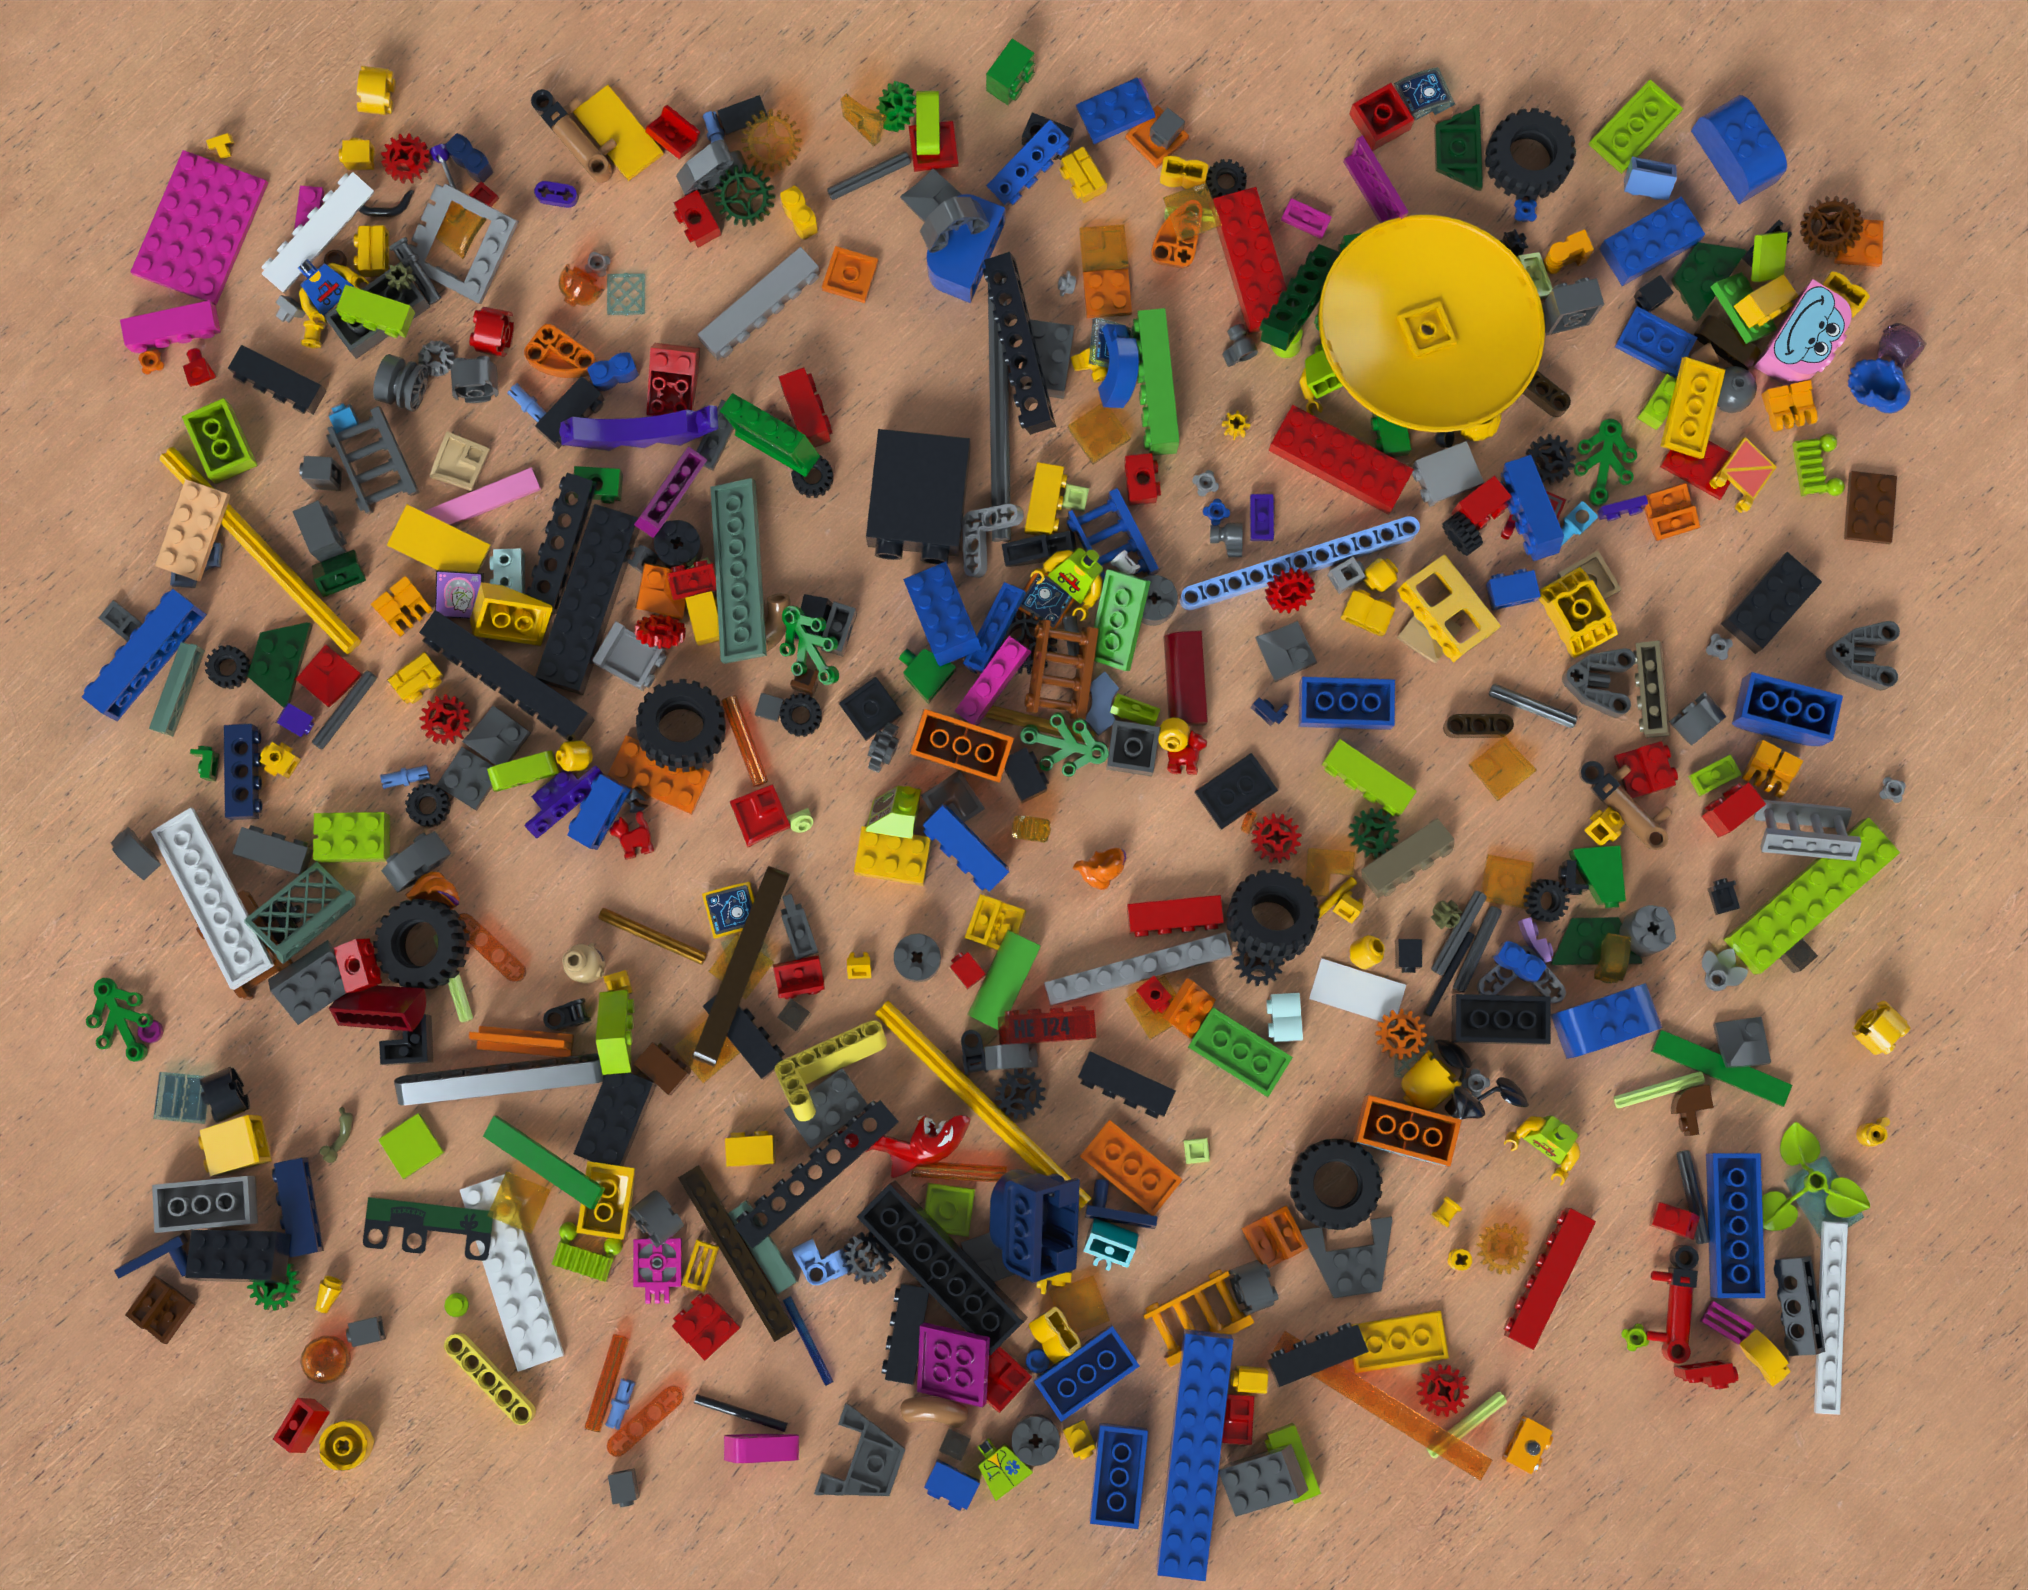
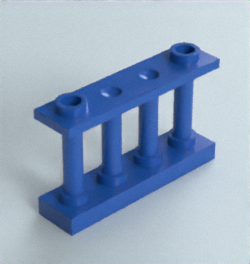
M1118 488L1109 492V500L1102 506L1077 518L1073 510L1068 512L1066 523L1071 532H1076L1085 552L1091 550L1092 545L1122 531L1128 534L1130 540L1127 541V544L1099 557L1097 562L1101 566L1111 562L1118 554L1126 550L1128 553L1131 551L1133 553L1137 552L1140 558L1136 565L1139 564L1141 568L1136 574L1147 572L1150 576L1158 573L1159 568ZM1110 511L1112 513L1116 511L1119 517L1116 524L1089 537L1085 536L1081 525ZM1102 571L1100 576L1102 577L1104 584L1105 573L1104 571Z

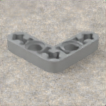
M1004 504L969 511L964 515L962 520L964 571L968 576L981 578L985 575L987 571L986 532L1019 525L1024 517L1021 507L1014 504ZM1014 511V515H1012L1011 518L1004 517V514L1010 515L1013 514ZM995 512L997 518L995 523L991 525L989 517ZM975 519H978V520H981V521H982V523H981V522L973 523V526H972V522H974ZM977 538L978 547L973 551L971 543Z
M1521 946L1525 952L1539 958L1533 949L1528 946ZM1497 964L1478 981L1477 990L1481 995H1496L1514 980L1517 975L1512 970V975L1509 978H1503L1500 974L1501 966ZM1546 967L1544 970L1545 978L1542 981L1533 982L1532 985L1542 996L1550 997L1551 990L1548 986L1542 988L1541 985L1548 982L1551 978L1552 982L1548 984L1553 989L1559 988L1557 993L1559 997H1551V1003H1558L1565 998L1566 989L1551 970ZM1494 973L1499 981L1492 986L1493 992L1490 990L1485 992L1483 990L1485 987L1483 982L1486 981L1488 983L1494 980L1495 977L1492 976Z

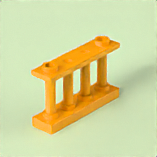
M1218 1269L1208 1275L1210 1279L1161 1305L1155 1302L1145 1308L1146 1313L1142 1314L1144 1319L1153 1318L1168 1348V1355L1164 1358L1169 1367L1180 1363L1182 1348L1176 1344L1160 1312L1173 1306L1183 1327L1189 1330H1196L1181 1302L1192 1295L1195 1296L1211 1327L1209 1329L1210 1332L1233 1335L1254 1324L1250 1314L1244 1315L1243 1312L1239 1311L1223 1280L1230 1276L1228 1271L1222 1272L1221 1269ZM1213 1284L1216 1285L1232 1316L1230 1318L1232 1322L1224 1326L1218 1322L1202 1291Z

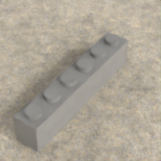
M801 247L798 248L699 332L700 342L717 361L721 357L726 358L732 353L735 345L744 343L750 337V333L755 328L760 329L768 321V317L773 313L778 314L788 300L797 298L802 292L801 289L807 284L812 285L819 278V266Z

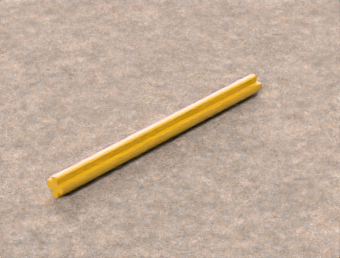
M174 447L168 448L167 452L160 456L159 460L183 485L185 479L213 488ZM228 503L221 524L346 654L353 652L360 645L361 640Z
M889 1000L875 1013L898 1038L1037 1173L1045 1176L1058 1174L1065 1181L1071 1180L1042 1149ZM1079 1187L1080 1211L1091 1197Z

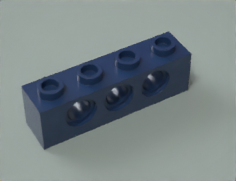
M253 724L224 725L225 818L230 820L259 819V813L262 812V801L259 799L262 779L258 771V767L262 765L259 762L262 757L258 753V744H261L262 737L261 731ZM247 744V752L240 755V746ZM247 766L248 774L241 778L239 772L241 768ZM247 789L248 797L241 801L240 793Z

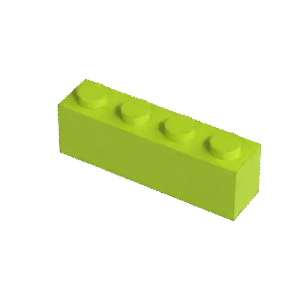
M1341 739L1337 741L1322 763L1325 767V772L1333 777L1339 776L1345 780L1343 783L1352 790L1357 788L1364 793L1363 797L1371 803H1379L1383 806L1382 810L1393 817L1394 815L1399 817L1417 792Z

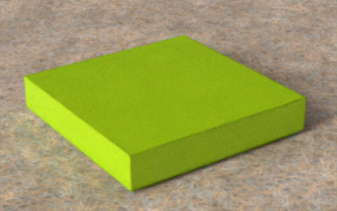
M1788 232L1755 235L1751 281L1774 280L1784 274Z
M420 1113L378 1139L402 1179H406L445 1153Z
M928 1183L925 1211L947 1234L969 1237L975 1189Z

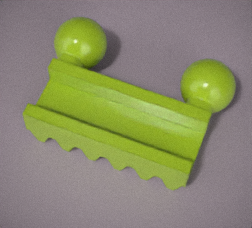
M1824 434L1820 439L1800 440L1792 443L1801 496L1815 493L1824 494L1827 492L1832 496L1842 494L1845 484L1841 479L1832 478L1825 484L1826 475L1823 473L1825 468L1822 466L1823 458L1820 456L1822 451L1831 452L1836 448V437L1832 434Z
M572 1222L563 1223L559 1228L561 1240L552 1265L607 1282L614 1257L623 1248L621 1239L607 1238L604 1242L606 1254L602 1255L569 1244L578 1234L576 1233L577 1226Z

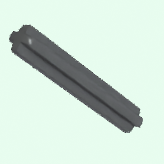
M902 152L828 187V194L832 200H835L911 163L910 157L907 152Z
M370 671L364 672L312 740L316 747L319 749L325 748L376 681L377 677Z
M1493 684L1490 688L1489 696L1566 727L1573 728L1577 722V716L1500 685Z
M1474 891L1460 916L1459 923L1453 928L1431 967L1433 972L1443 975L1487 899V896L1482 892Z
M1495 906L1489 907L1453 985L1455 990L1462 993L1466 991L1502 913V910Z
M1689 1150L1679 1151L1676 1155L1689 1212L1700 1217L1695 1240L1697 1244L1708 1243L1710 1239L1691 1153Z

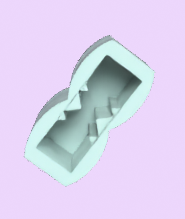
M1300 993L1271 994L1270 1000H1266L1267 1014H1271L1272 1023H1268V1036L1273 1037V1042L1302 1041Z

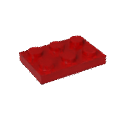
M1708 440L1704 458L1699 459L1669 449L1660 467L1714 498L1721 500L1731 482L1727 479L1724 486H1718L1716 489L1709 482L1720 471L1732 453Z

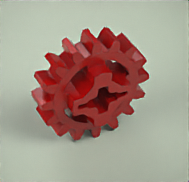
M408 133L406 138H403L402 134H399L398 140H395L393 137L390 138L392 144L384 145L387 152H381L384 158L381 163L383 167H386L387 175H391L394 181L400 178L402 184L406 182V179L414 183V177L416 176L421 180V173L429 172L425 166L431 165V161L428 159L431 153L429 150H426L428 148L426 143H421V139L418 136L413 140L410 133Z
M1290 568L1288 573L1282 570L1279 577L1277 575L1273 576L1274 582H1268L1269 588L1265 589L1267 595L1265 598L1272 610L1277 609L1279 613L1286 610L1288 614L1294 608L1296 611H1299L1300 605L1306 607L1305 601L1312 600L1311 593L1316 591L1312 577H1310L1307 571L1303 572L1301 568L1297 569L1296 572H1294L1293 568Z
M652 614L649 618L642 617V620H637V624H635L636 639L641 640V644L647 643L649 647L657 646L658 649H661L663 646L669 649L672 645L677 647L679 643L684 642L686 633L684 623H679V619L673 620L671 616L663 617L660 614L657 617Z
M444 694L443 700L435 696L436 702L432 703L428 700L429 708L421 709L425 713V716L419 717L420 721L425 722L421 729L423 731L428 730L425 736L427 738L433 737V742L436 744L440 739L442 744L446 746L448 740L456 744V737L464 739L462 732H469L466 724L472 723V720L466 716L470 714V711L463 709L466 704L463 701L458 703V698L455 696L451 700L447 694ZM445 705L453 706L457 710L449 711ZM445 715L449 717L447 724L442 723ZM443 729L446 735L438 734L434 730Z
M1272 813L1270 820L1264 816L1262 818L1263 824L1259 822L1255 824L1258 830L1251 832L1252 835L1256 836L1255 839L1251 840V844H1257L1254 852L1260 851L1262 853L1260 856L1261 860L1266 856L1268 857V863L1271 864L1273 859H1276L1277 863L1281 864L1282 858L1288 862L1290 860L1289 854L1296 855L1298 853L1294 847L1301 846L1297 839L1301 838L1302 834L1295 832L1299 826L1291 825L1292 818L1285 821L1284 814L1276 818L1275 813ZM1280 824L1285 826L1289 832L1282 830ZM1270 825V832L1267 835L1261 836L1263 829ZM1274 833H1277V837L1284 838L1278 844L1274 840H1269V838L1274 836ZM1291 842L1289 849L1283 852V845ZM1264 845L1270 847L1273 853L1267 851L1264 848Z
M1441 1364L1436 1365V1370L1430 1366L1427 1367L1429 1374L1421 1373L1420 1375L1424 1380L1423 1382H1417V1385L1422 1387L1421 1390L1416 1392L1417 1395L1423 1396L1419 1401L1420 1404L1424 1405L1427 1403L1426 1411L1428 1412L1434 1408V1415L1439 1416L1441 1411H1443L1444 1416L1449 1417L1450 1410L1457 1414L1456 1407L1459 1405L1464 1408L1465 1405L1462 1399L1469 1398L1468 1395L1464 1394V1390L1469 1389V1386L1462 1383L1466 1377H1458L1460 1370L1457 1368L1451 1372V1365L1446 1364L1445 1369L1442 1368ZM1439 1374L1450 1375L1452 1379L1443 1380ZM1431 1380L1432 1387L1431 1390L1427 1392L1428 1384ZM1439 1383L1448 1387L1445 1390L1446 1397L1440 1393L1438 1394L1440 1391ZM1458 1388V1394L1454 1400V1391ZM1442 1400L1446 1406H1437L1432 1402Z

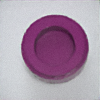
M153 1020L150 1027H138V1036L146 1043H155L163 1036V1026L157 1020Z

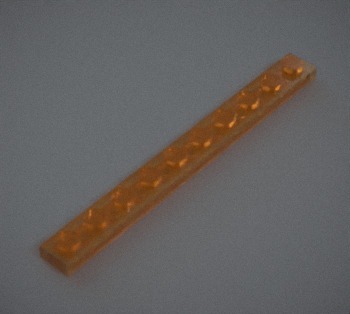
M1284 1331L1272 1352L1283 1348L1285 1353L1294 1350L1293 1344L1301 1342V1340ZM1339 1364L1311 1374L1312 1377L1479 1481L1482 1480L1493 1461Z

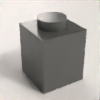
M1167 107L1150 128L1149 136L1152 142L1159 147L1163 146L1165 149H1168L1184 130L1185 121Z
M382 1316L348 1323L349 1328L346 1329V1336L348 1342L352 1343V1347L386 1339Z
M635 1468L610 1473L608 1480L612 1504H619L620 1507L634 1505V1500L639 1498Z

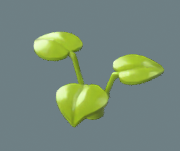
M1798 1122L1793 1123L1784 1133L1780 1143V1154L1786 1164L1790 1166L1801 1164L1802 1168L1808 1172V1175L1805 1176L1803 1181L1804 1188L1788 1200L1783 1193L1777 1191L1768 1192L1762 1196L1763 1229L1768 1231L1784 1230L1795 1223L1798 1217V1210L1791 1203L1807 1191L1818 1192L1824 1189L1829 1194L1825 1200L1826 1207L1830 1213L1840 1218L1852 1217L1870 1208L1866 1194L1855 1182L1843 1177L1835 1178L1831 1181L1830 1189H1828L1826 1176L1822 1172L1814 1171L1813 1168H1809L1805 1164L1817 1160L1821 1148L1817 1138Z

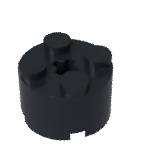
M682 520L666 521L655 535V551L666 567L671 568L684 565L685 569H687L694 562L700 561L703 553L702 541L697 530L688 522ZM682 542L683 547L679 546L675 549L674 545Z
M228 1067L200 1079V1084L204 1092H201L202 1100L206 1106H211V1113L216 1123L250 1109L248 1094L244 1095L242 1089L244 1084L234 1068Z

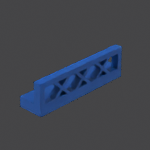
M1003 583L977 634L982 649L967 655L963 662L970 672L975 674L977 672L982 673L995 656L1026 595L1024 590L1008 583Z

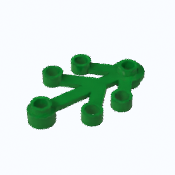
M1615 419L1604 420L1599 427V433L1588 440L1580 441L1577 446L1578 452L1586 455L1592 450L1593 446L1604 440L1601 451L1586 461L1578 462L1573 468L1575 475L1581 477L1600 462L1596 487L1589 493V501L1594 506H1602L1608 500L1609 494L1605 488L1609 465L1617 474L1618 480L1622 485L1630 484L1634 478L1633 473L1630 470H1625L1612 452L1614 443L1622 453L1624 462L1632 463L1637 458L1636 450L1629 448L1621 437L1622 426ZM1607 427H1613L1615 432L1610 433L1607 430ZM1581 444L1588 445V450H1583ZM1626 453H1632L1633 459H1628ZM1577 466H1583L1585 471L1579 472ZM1627 474L1630 480L1625 481L1622 475ZM1596 492H1601L1603 494V498H1598L1596 496Z
M797 606L786 607L782 613V620L786 625L785 643L780 645V653L785 657L793 655L796 650L794 645L795 632L799 637L797 661L791 666L792 673L795 676H800L807 672L806 658L808 652L819 670V681L824 685L835 684L839 680L838 669L834 666L826 665L815 645L822 646L827 652L834 651L838 647L837 639L808 633L803 626H810L814 632H819L826 628V621L822 617L813 618L805 616L803 611Z
M1059 712L1052 714L1050 724L1059 730L1064 739L1039 733L1038 728L1034 725H1026L1021 731L1020 738L1027 745L1037 742L1061 748L1050 756H1043L1041 758L1039 766L1043 771L1051 770L1053 764L1074 752L1084 755L1073 762L1067 761L1063 764L1062 773L1067 777L1073 776L1077 769L1089 762L1101 764L1108 758V747L1101 741H1095L1087 728V722L1083 718H1077L1074 721L1073 730L1081 734L1086 745L1076 741L1064 722L1063 714ZM1059 717L1062 722L1057 724L1053 721V718ZM1076 723H1082L1084 728L1078 729ZM1032 733L1034 738L1027 739L1025 734ZM1099 750L1101 755L1094 756L1093 751ZM1048 760L1051 765L1046 767L1042 762ZM1071 766L1073 771L1067 772L1065 767Z
M110 978L99 979L94 985V994L97 997L93 1013L86 1018V1025L89 1028H99L102 1025L103 1019L101 1016L106 1004L110 1012L103 1034L96 1039V1046L99 1049H109L113 1044L112 1036L117 1025L127 1046L126 1057L133 1062L144 1060L148 1053L147 1047L143 1043L136 1042L126 1019L136 1022L139 1027H150L153 1023V1017L148 1013L141 1014L119 1007L116 998L125 1000L129 1006L136 1007L142 1004L143 996L138 992L130 993L118 989L115 981ZM104 985L107 987V992L105 994L102 992V987ZM134 995L137 996V1002L135 1004L132 1002V997ZM144 1016L147 1017V1023L145 1025L142 1023V1018ZM94 1017L97 1019L96 1025L92 1024V1018ZM103 1038L107 1040L106 1046H103L101 1043ZM133 1048L137 1050L135 1057L132 1055Z

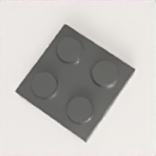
M461 747L436 786L477 811L492 789L487 769L493 766Z

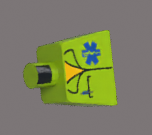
M988 1438L977 1446L985 1457L978 1463V1467L996 1501L1033 1473L1031 1467L1020 1461L1006 1443L996 1449Z

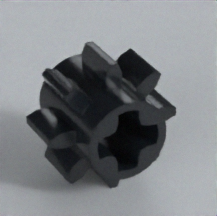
M1516 229L1508 233L1504 232L1503 239L1499 240L1516 257L1523 255L1524 249L1528 248L1525 234L1521 233L1518 235Z

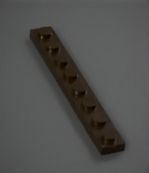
M700 1165L678 1177L774 1342L794 1331L796 1328L740 1233L735 1229V1225Z

